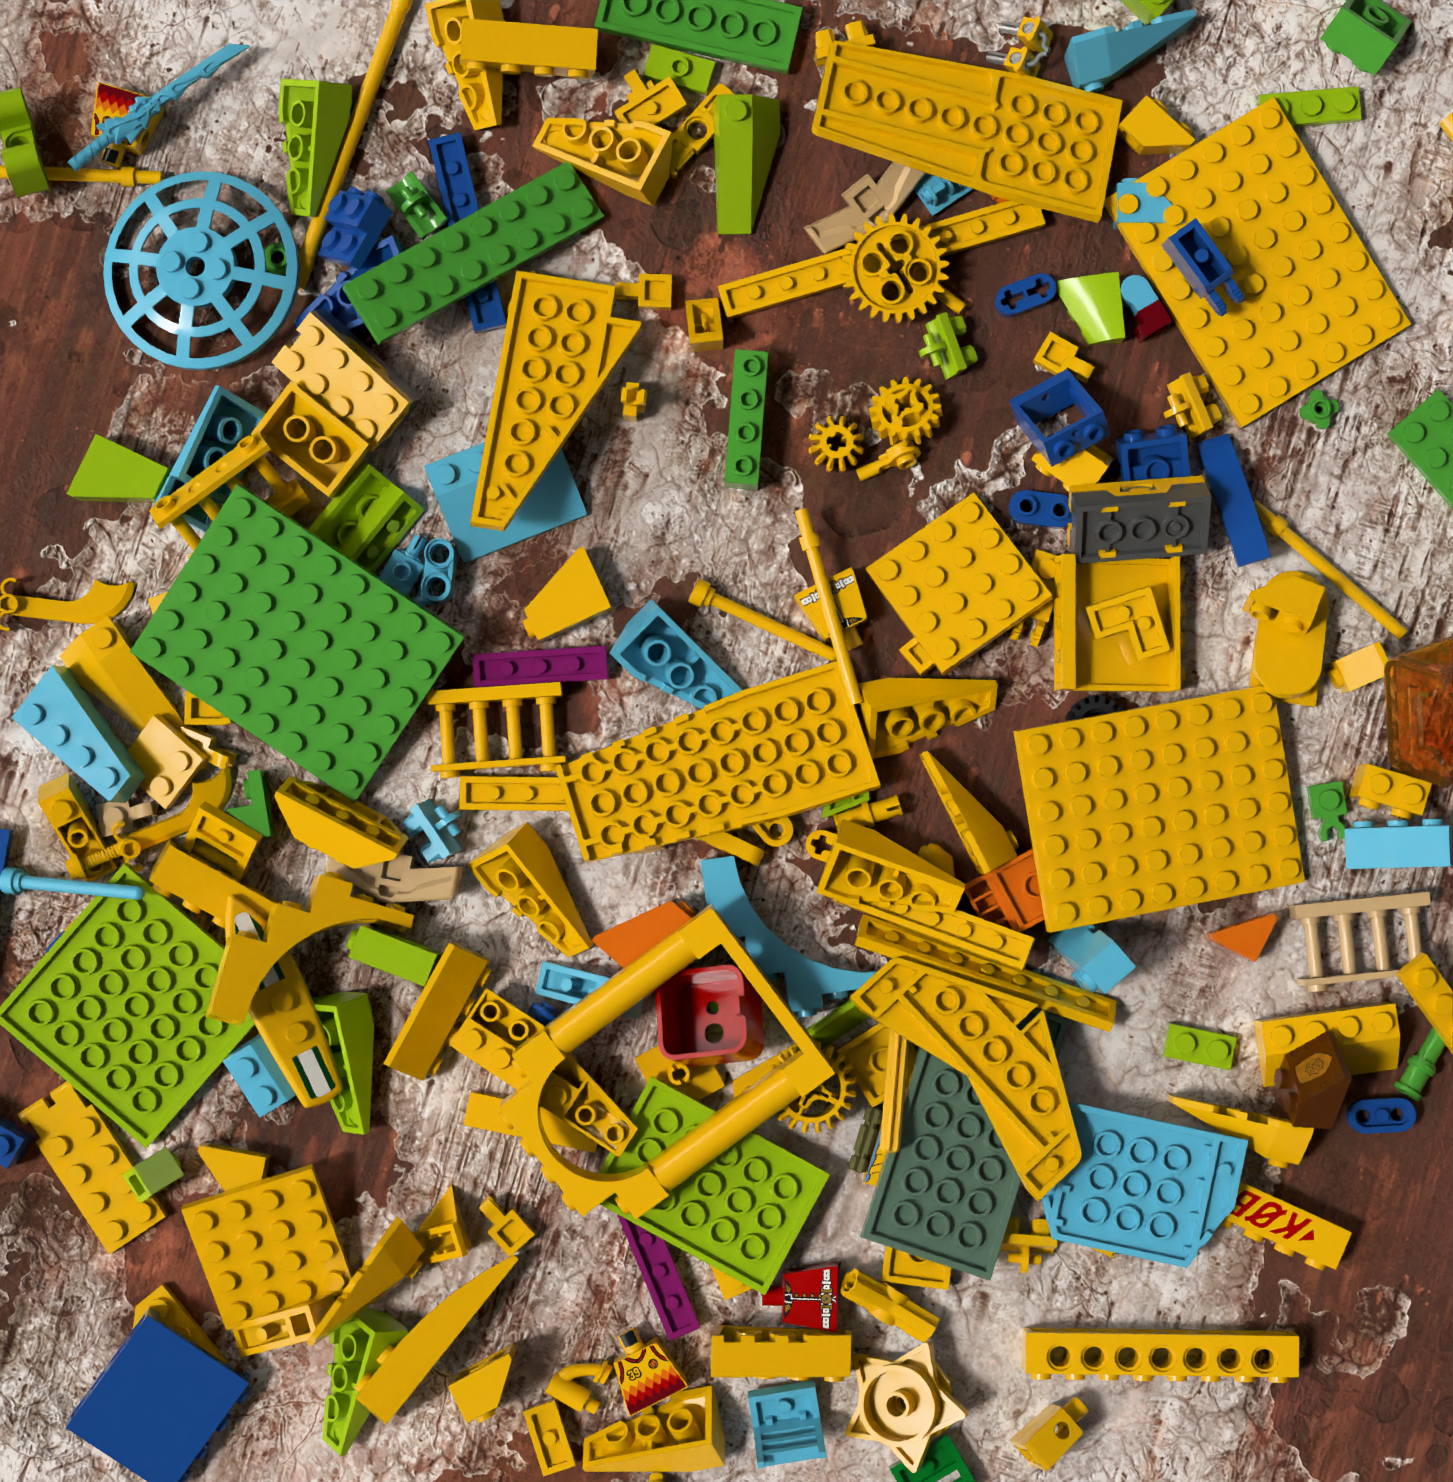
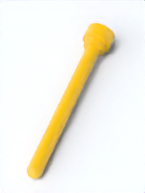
M701 578L698 579L689 598V603L701 607V605L706 607L711 605L829 661L837 660L833 647L715 593L716 589L710 587L711 583Z

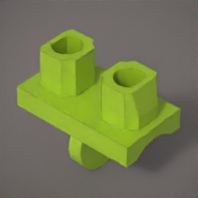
M947 312L938 314L934 320L925 324L928 334L924 335L923 338L927 347L921 349L919 355L921 359L931 357L934 367L941 366L945 380L956 377L978 360L974 347L971 345L959 347L956 337L966 333V325L962 316L948 317Z

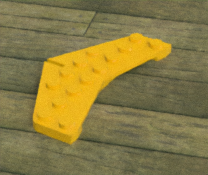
M894 958L888 961L849 997L860 1011L968 1077L1025 1189L1037 1202L1079 1163L1082 1155L1081 1147L1044 1010L1021 1031L1016 1027L1039 1004L902 958Z

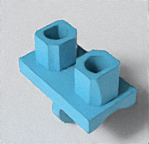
M430 798L410 808L412 813L403 821V826L412 836H416L424 830L430 839L428 843L421 847V853L427 862L430 863L440 858L445 859L463 849L455 837L461 832L454 822L462 816L459 810L449 814L443 804L436 808Z

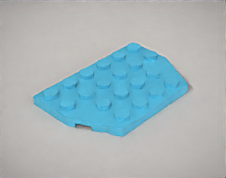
M1068 1101L1082 1155L1079 1163L1041 1199L1051 1238L1187 1268L1195 1259L1201 1247L1206 1245L1213 1236L1212 1233L1226 1216L1228 1217L1235 1208L1248 1140Z

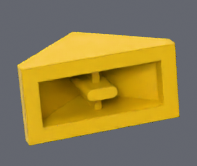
M718 298L685 301L690 352L723 349V332Z

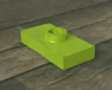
M652 44L643 72V78L661 82L670 76L677 88L706 96L714 72L715 61Z

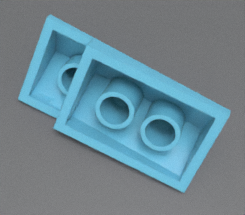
M215 385L155 503L160 498L171 495L233 450L244 437L252 436V431L266 413L223 387ZM245 469L236 474L240 480ZM224 483L210 493L209 496L220 508L232 491ZM198 503L181 514L191 527L205 533L213 522Z

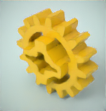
M904 377L902 384L899 385L894 379L890 380L891 388L887 389L883 386L879 388L881 397L872 396L873 407L869 408L873 430H878L881 440L889 436L890 445L894 446L898 440H902L904 447H908L909 440L912 439L917 444H921L920 436L925 435L931 438L933 436L931 427H940L939 417L943 413L939 394H933L931 384L922 388L921 379L919 378L914 384H909L908 377ZM884 415H887L888 420H889V421H892V422L889 423V422L885 419Z

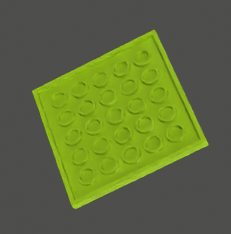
M126 862L107 883L141 886L145 890V896L140 900L95 896L0 1006V1025L147 1149L255 1023L249 1012L245 1022L239 1026L205 1017L225 946L169 898L152 889L153 885Z

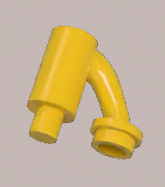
M604 1359L602 1364L587 1363L566 1366L554 1373L545 1393L578 1412L583 1408L594 1415L600 1402L590 1397L591 1391L574 1382L573 1379L581 1376H595L592 1382L604 1384L613 1366L609 1365L606 1359Z

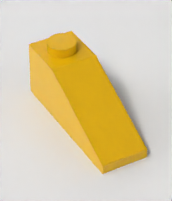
M333 1294L244 1321L242 1326L233 1328L232 1331L240 1357L308 1341L313 1331L334 1304Z

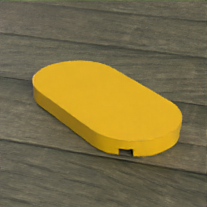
M1287 571L1277 574L1266 584L1269 585L1295 575L1321 585L1312 576L1298 571ZM1325 590L1313 622L1306 634L1286 631L1281 625L1269 620H1257L1252 670L1256 680H1259L1264 686L1263 689L1269 694L1282 699H1294L1311 690L1318 681L1322 670L1328 615V597Z

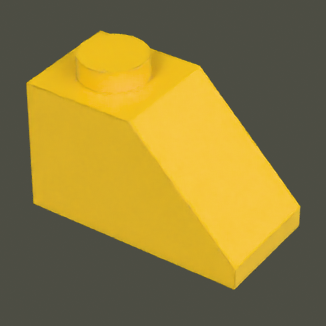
M1380 641L1328 663L1331 669L1328 671L1330 681L1335 689L1340 688L1342 694L1394 672Z
M203 1143L198 1148L199 1155L224 1192L266 1179L270 1154L211 1143Z

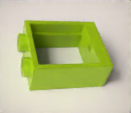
M370 924L360 925V928L357 930L353 929L346 946L347 949L351 950L348 958L424 987L443 952Z

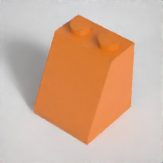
M682 899L677 904L670 900L597 934L591 941L621 967L625 968L691 919L697 912Z

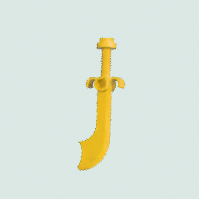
M7 578L0 586L3 594L0 596V629L6 632L12 631L10 627L5 628L2 625V619L7 615L80 624H96L106 616L113 618L125 608L132 597L135 583L129 581L126 584L114 586L94 579L92 588L82 598L75 601H58L8 594L6 586L11 582L18 583V580Z
M229 766L226 769H221L219 773L210 779L197 782L191 781L193 790L191 800L183 811L135 832H125L121 835L117 834V830L125 826V822L123 819L115 821L111 831L117 840L116 844L81 859H78L76 853L69 855L70 859L64 861L71 879L79 878V880L86 878L83 872L85 869H91L98 866V864L104 863V861L107 862L117 858V856H123L124 863L127 862L129 864V860L136 858L140 851L188 832L199 807L205 801L222 811L228 802L232 789V776ZM140 862L136 865L129 864L137 872L143 869Z

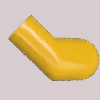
M930 843L928 846L924 845L919 849V857L955 878L953 858L938 844Z

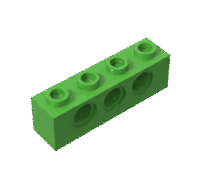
M735 349L725 488L758 490L768 352Z

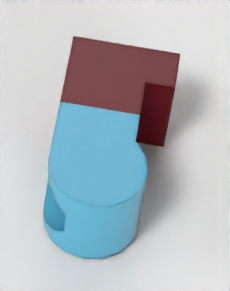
M1140 275L1128 276L1120 285L1122 306L1130 310L1139 325L1135 328L1133 334L1140 344L1167 328L1172 320L1149 282Z

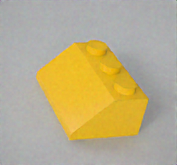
M290 381L251 433L253 435L259 431L270 447V451L328 497L336 496L362 464L371 445L293 381Z

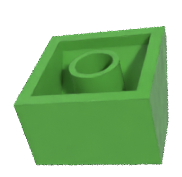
M1346 0L1320 39L1325 42L1331 51L1337 54L1342 53L1352 60L1356 68L1363 72H1370L1375 76L1397 46L1412 21L1382 0Z

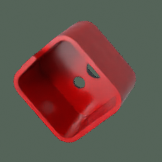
M718 965L681 970L655 990L658 1045L664 1057L688 1067L750 1061L761 1055L764 1049L762 998L739 968L733 965ZM711 1002H716L719 1005V1010L714 1015L709 1014L707 1010ZM713 1024L721 1025L724 1031L722 1039L717 1043L709 1042L706 1036L708 1027Z

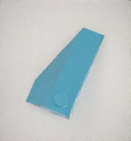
M1195 9L1159 16L1150 22L1151 25L1145 26L1141 20L1130 22L1128 26L1117 32L1113 25L1072 37L1064 55V60L1073 87L1085 90L1087 93H1098L1104 90L1105 85L1115 80L1190 27L1196 17Z
M652 599L626 624L610 651V654L633 677L658 687L668 694L677 696L700 709H703V706L742 691Z

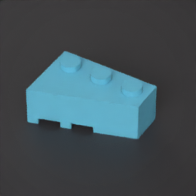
M1443 819L1422 820V826L1408 827V820L1387 821V827L1374 828V821L1353 822V828L1345 829L1346 869L1453 866V826H1443Z

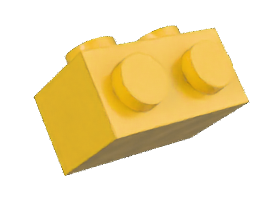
M1362 764L1357 766L1349 797L1359 800L1358 805L1376 811H1378L1379 807L1391 810V816L1410 821L1411 816L1423 815L1432 783L1371 764Z

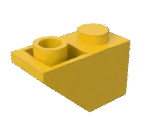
M1147 95L1125 117L1117 129V135L1139 155L1180 154L1192 147L1196 140L1192 137L1193 133L1186 124L1181 121L1176 122L1167 114L1168 109L1162 102L1157 99L1152 100Z
M1092 445L1053 467L1050 466L1038 450L1031 460L1036 463L1035 466L1041 473L1049 477L1053 475L1061 480L1063 487L1069 492V486L1096 484L1111 464L1113 458L1095 445Z
M1292 575L1251 591L1242 611L1248 612L1251 617L1257 620H1269L1277 623L1286 631L1306 634L1313 622L1325 587Z

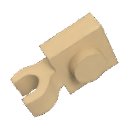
M131 798L126 803L105 802L95 805L102 838L113 836L111 828L117 820L123 819L125 822V826L117 830V834L121 835L125 832L137 831L136 821L159 816L156 803L147 802L133 806Z

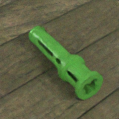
M1433 1027L1417 1055H1412V1057L1408 1058L1407 1063L1409 1065L1401 1079L1393 1084L1396 1090L1416 1101H1420L1422 1098L1420 1092L1429 1077H1434L1436 1074V1067L1434 1065L1446 1046Z

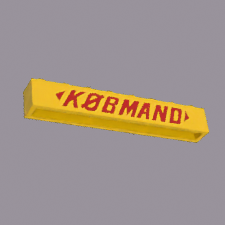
M1242 1181L1239 1184L1235 1208L1220 1223V1225L1231 1229L1233 1223L1245 1228L1243 1235L1262 1243L1263 1238H1267L1276 1243L1274 1246L1275 1250L1290 1257H1293L1294 1252L1307 1257L1304 1263L1321 1271H1324L1326 1266L1336 1270L1352 1232Z

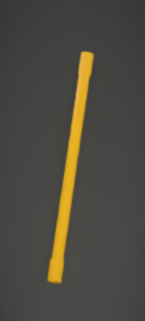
M392 0L390 12L352 110L316 216L311 219L299 251L300 275L298 290L305 291L315 264L316 254L328 225L324 218L329 211V203L338 195L342 188L406 14L410 11L413 0Z

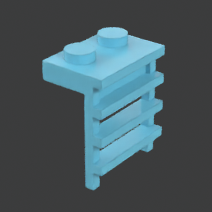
M814 1380L747 1391L758 1469L809 1459L827 1458Z

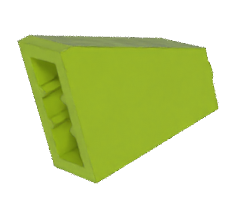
M95 434L66 494L78 501L155 503L171 470Z

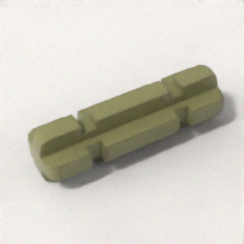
M871 1106L866 1108L863 1116L865 1122L860 1126L853 1149L855 1154L851 1155L849 1169L859 1173L866 1172L869 1163L867 1158L868 1155L871 1156L879 1131L877 1125H880L882 1121V1110L875 1107L872 1108Z

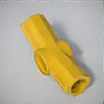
M856 1268L851 1272H847L841 1281L840 1293L844 1297L866 1308L871 1315L892 1327L895 1325L923 1343H926L935 1331L940 1318L910 1300L909 1295L888 1282L881 1283Z

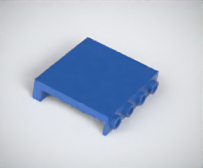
M149 1307L69 1416L66 1428L147 1482H185L191 1472L188 1469L195 1458L201 1460L209 1449L211 1443L208 1440L215 1430L220 1433L231 1417L228 1412L235 1402L240 1405L251 1390V1387L248 1386L250 1373L245 1371L243 1375L161 1321V1314Z

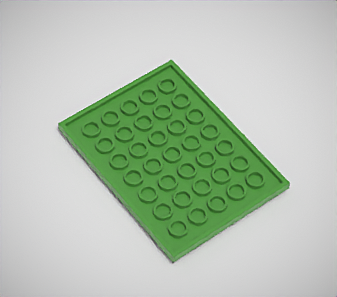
M239 483L236 484L135 642L130 653L353 802H356L466 635Z

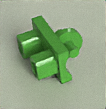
M412 171L400 182L386 190L391 200L422 240L448 221V218Z

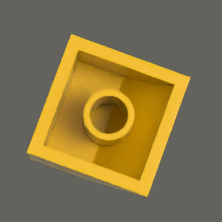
M515 1343L454 1374L448 1388L466 1423L476 1419L477 1423H481L496 1414L495 1410L499 1407L498 1405L503 1396L517 1351Z

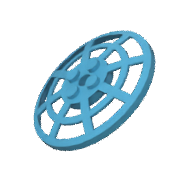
M197 171L183 173L164 179L145 190L127 207L119 218L110 235L105 253L103 271L105 294L110 310L120 329L133 344L147 355L167 365L185 370L205 371L220 369L239 363L257 353L274 338L284 325L294 305L298 291L300 262L295 237L284 214L259 189L237 177L219 172ZM208 181L203 199L182 200L164 208L156 194L167 187L181 182ZM222 183L232 185L248 193L267 212L249 222L235 208L217 201ZM145 202L153 217L148 220L139 232L132 250L115 249L126 223ZM200 208L196 227H188L179 231L170 217L184 210ZM214 211L230 217L240 228L223 238L217 232L210 229ZM273 224H276L280 231L285 247L286 276L266 272L265 251L258 233ZM160 225L168 239L161 247L159 254L142 252L148 236L155 227ZM249 239L254 253V270L238 267L237 257L233 248ZM198 259L203 260L205 263L203 273L199 276H191L189 271L191 263ZM112 262L129 264L130 285L137 303L124 316L118 306L113 290ZM139 265L156 267L159 285L146 296L140 284ZM236 281L252 283L246 298L234 311L225 297L231 292ZM263 286L283 290L280 302L272 317L262 330L253 337L241 320L247 316L256 304ZM169 296L181 305L179 324L165 319L153 307ZM214 306L223 318L221 321L210 325L193 327L195 309ZM146 314L160 328L178 335L176 355L166 353L150 345L133 330L132 326ZM231 329L242 344L240 347L218 356L190 358L192 337L213 336Z

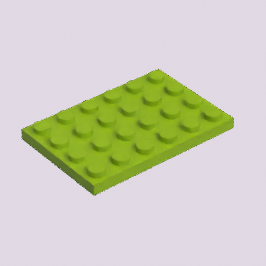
M651 1076L629 1116L630 1120L638 1127V1130L620 1158L609 1152L599 1173L616 1174L642 1166L716 1111ZM752 1131L671 1190L668 1197L636 1220L631 1213L626 1215L619 1208L614 1199L617 1196L616 1193L608 1197L600 1205L766 1295L830 1173Z

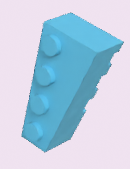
M51 665L12 716V719L109 802L126 803L146 776L122 742L116 739L105 718L101 717L91 703L92 700L86 691L82 690L77 684L71 670L68 667Z

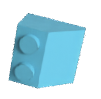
M260 1034L235 1048L223 1060V1063L259 1118L296 1095Z

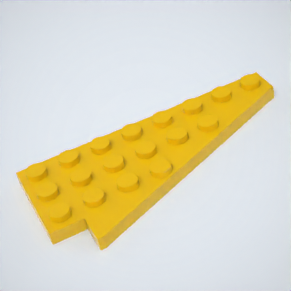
M516 271L470 523L472 527L505 532L640 333V321L611 317L616 286Z

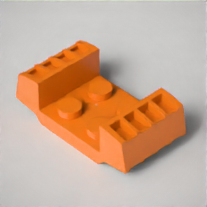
M1033 848L986 874H981L965 883L964 891L978 917L1017 932H1022L1044 920Z

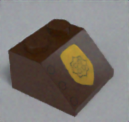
M1326 1031L1285 1054L1280 1068H1277L1275 1071L1274 1083L1281 1093L1283 1109L1288 1113L1293 1127L1332 1129L1352 1078L1334 1032Z

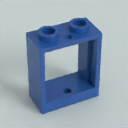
M1068 369L1009 400L1017 425L1051 467L1111 435L1103 410ZM1072 404H1075L1085 416L1047 438L1035 425Z

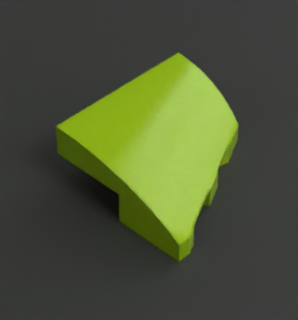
M1119 272L1055 281V293H1058L1064 302L1069 316L1078 324L1081 334L1089 346L1123 342L1126 337Z

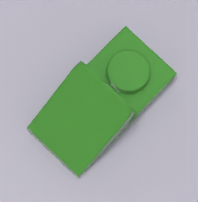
M261 769L247 771L248 779L243 781L244 793L247 800L251 799L252 805L226 809V811L250 828L261 833L263 837H276L266 771Z

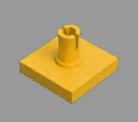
M659 1045L634 1058L647 1083L650 1077L653 1076L697 1101L725 1086L715 1065L688 1067L664 1057L660 1052Z

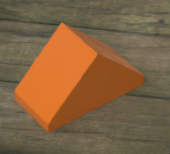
M1267 913L1205 934L1207 940L1248 961L1256 962L1277 921L1275 913Z

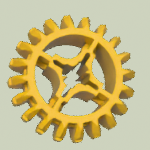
M815 1041V1042L818 1044V1046L821 1048V1042H820V1041ZM793 1045L788 1046L790 1054L794 1055L796 1053L795 1047ZM832 1045L826 1047L824 1054L833 1064L838 1076V1094L826 1088L822 1083L818 1087H820L823 1093L811 1091L809 1095L803 1098L799 1096L794 1109L788 1104L778 1114L777 1118L779 1121H783L788 1116H791L788 1124L790 1129H794L798 1121H801L802 1133L808 1132L809 1123H814L815 1132L820 1133V1122L825 1121L828 1128L832 1129L834 1128V1123L830 1117L835 1115L840 1121L845 1119L843 1113L839 1111L841 1106L847 1110H852L853 1105L846 1101L845 1097L857 1096L855 1090L847 1089V1085L857 1083V1079L855 1076L845 1077L844 1075L853 1069L850 1063L842 1067L839 1066L845 1058L843 1053H839L834 1058H831L834 1051ZM779 1053L777 1055L782 1063L787 1060L784 1054ZM771 1064L769 1067L770 1070L772 1071L773 1069H775L777 1065ZM815 1100H824L832 1103L822 1112L815 1114L804 1113L806 1108L808 1109L809 1105Z

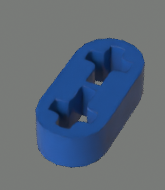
M1040 273L1006 285L995 296V309L1001 316L1011 318L1048 304L1054 297L1056 283L1048 274ZM1036 282H1040L1041 286L1047 285L1049 288L1043 298L1039 293L1028 296V292L1035 289ZM1009 293L1011 298L1022 295L1023 299L1015 303L1014 309H1010L1008 305L1003 306L1001 304L1005 299V294Z

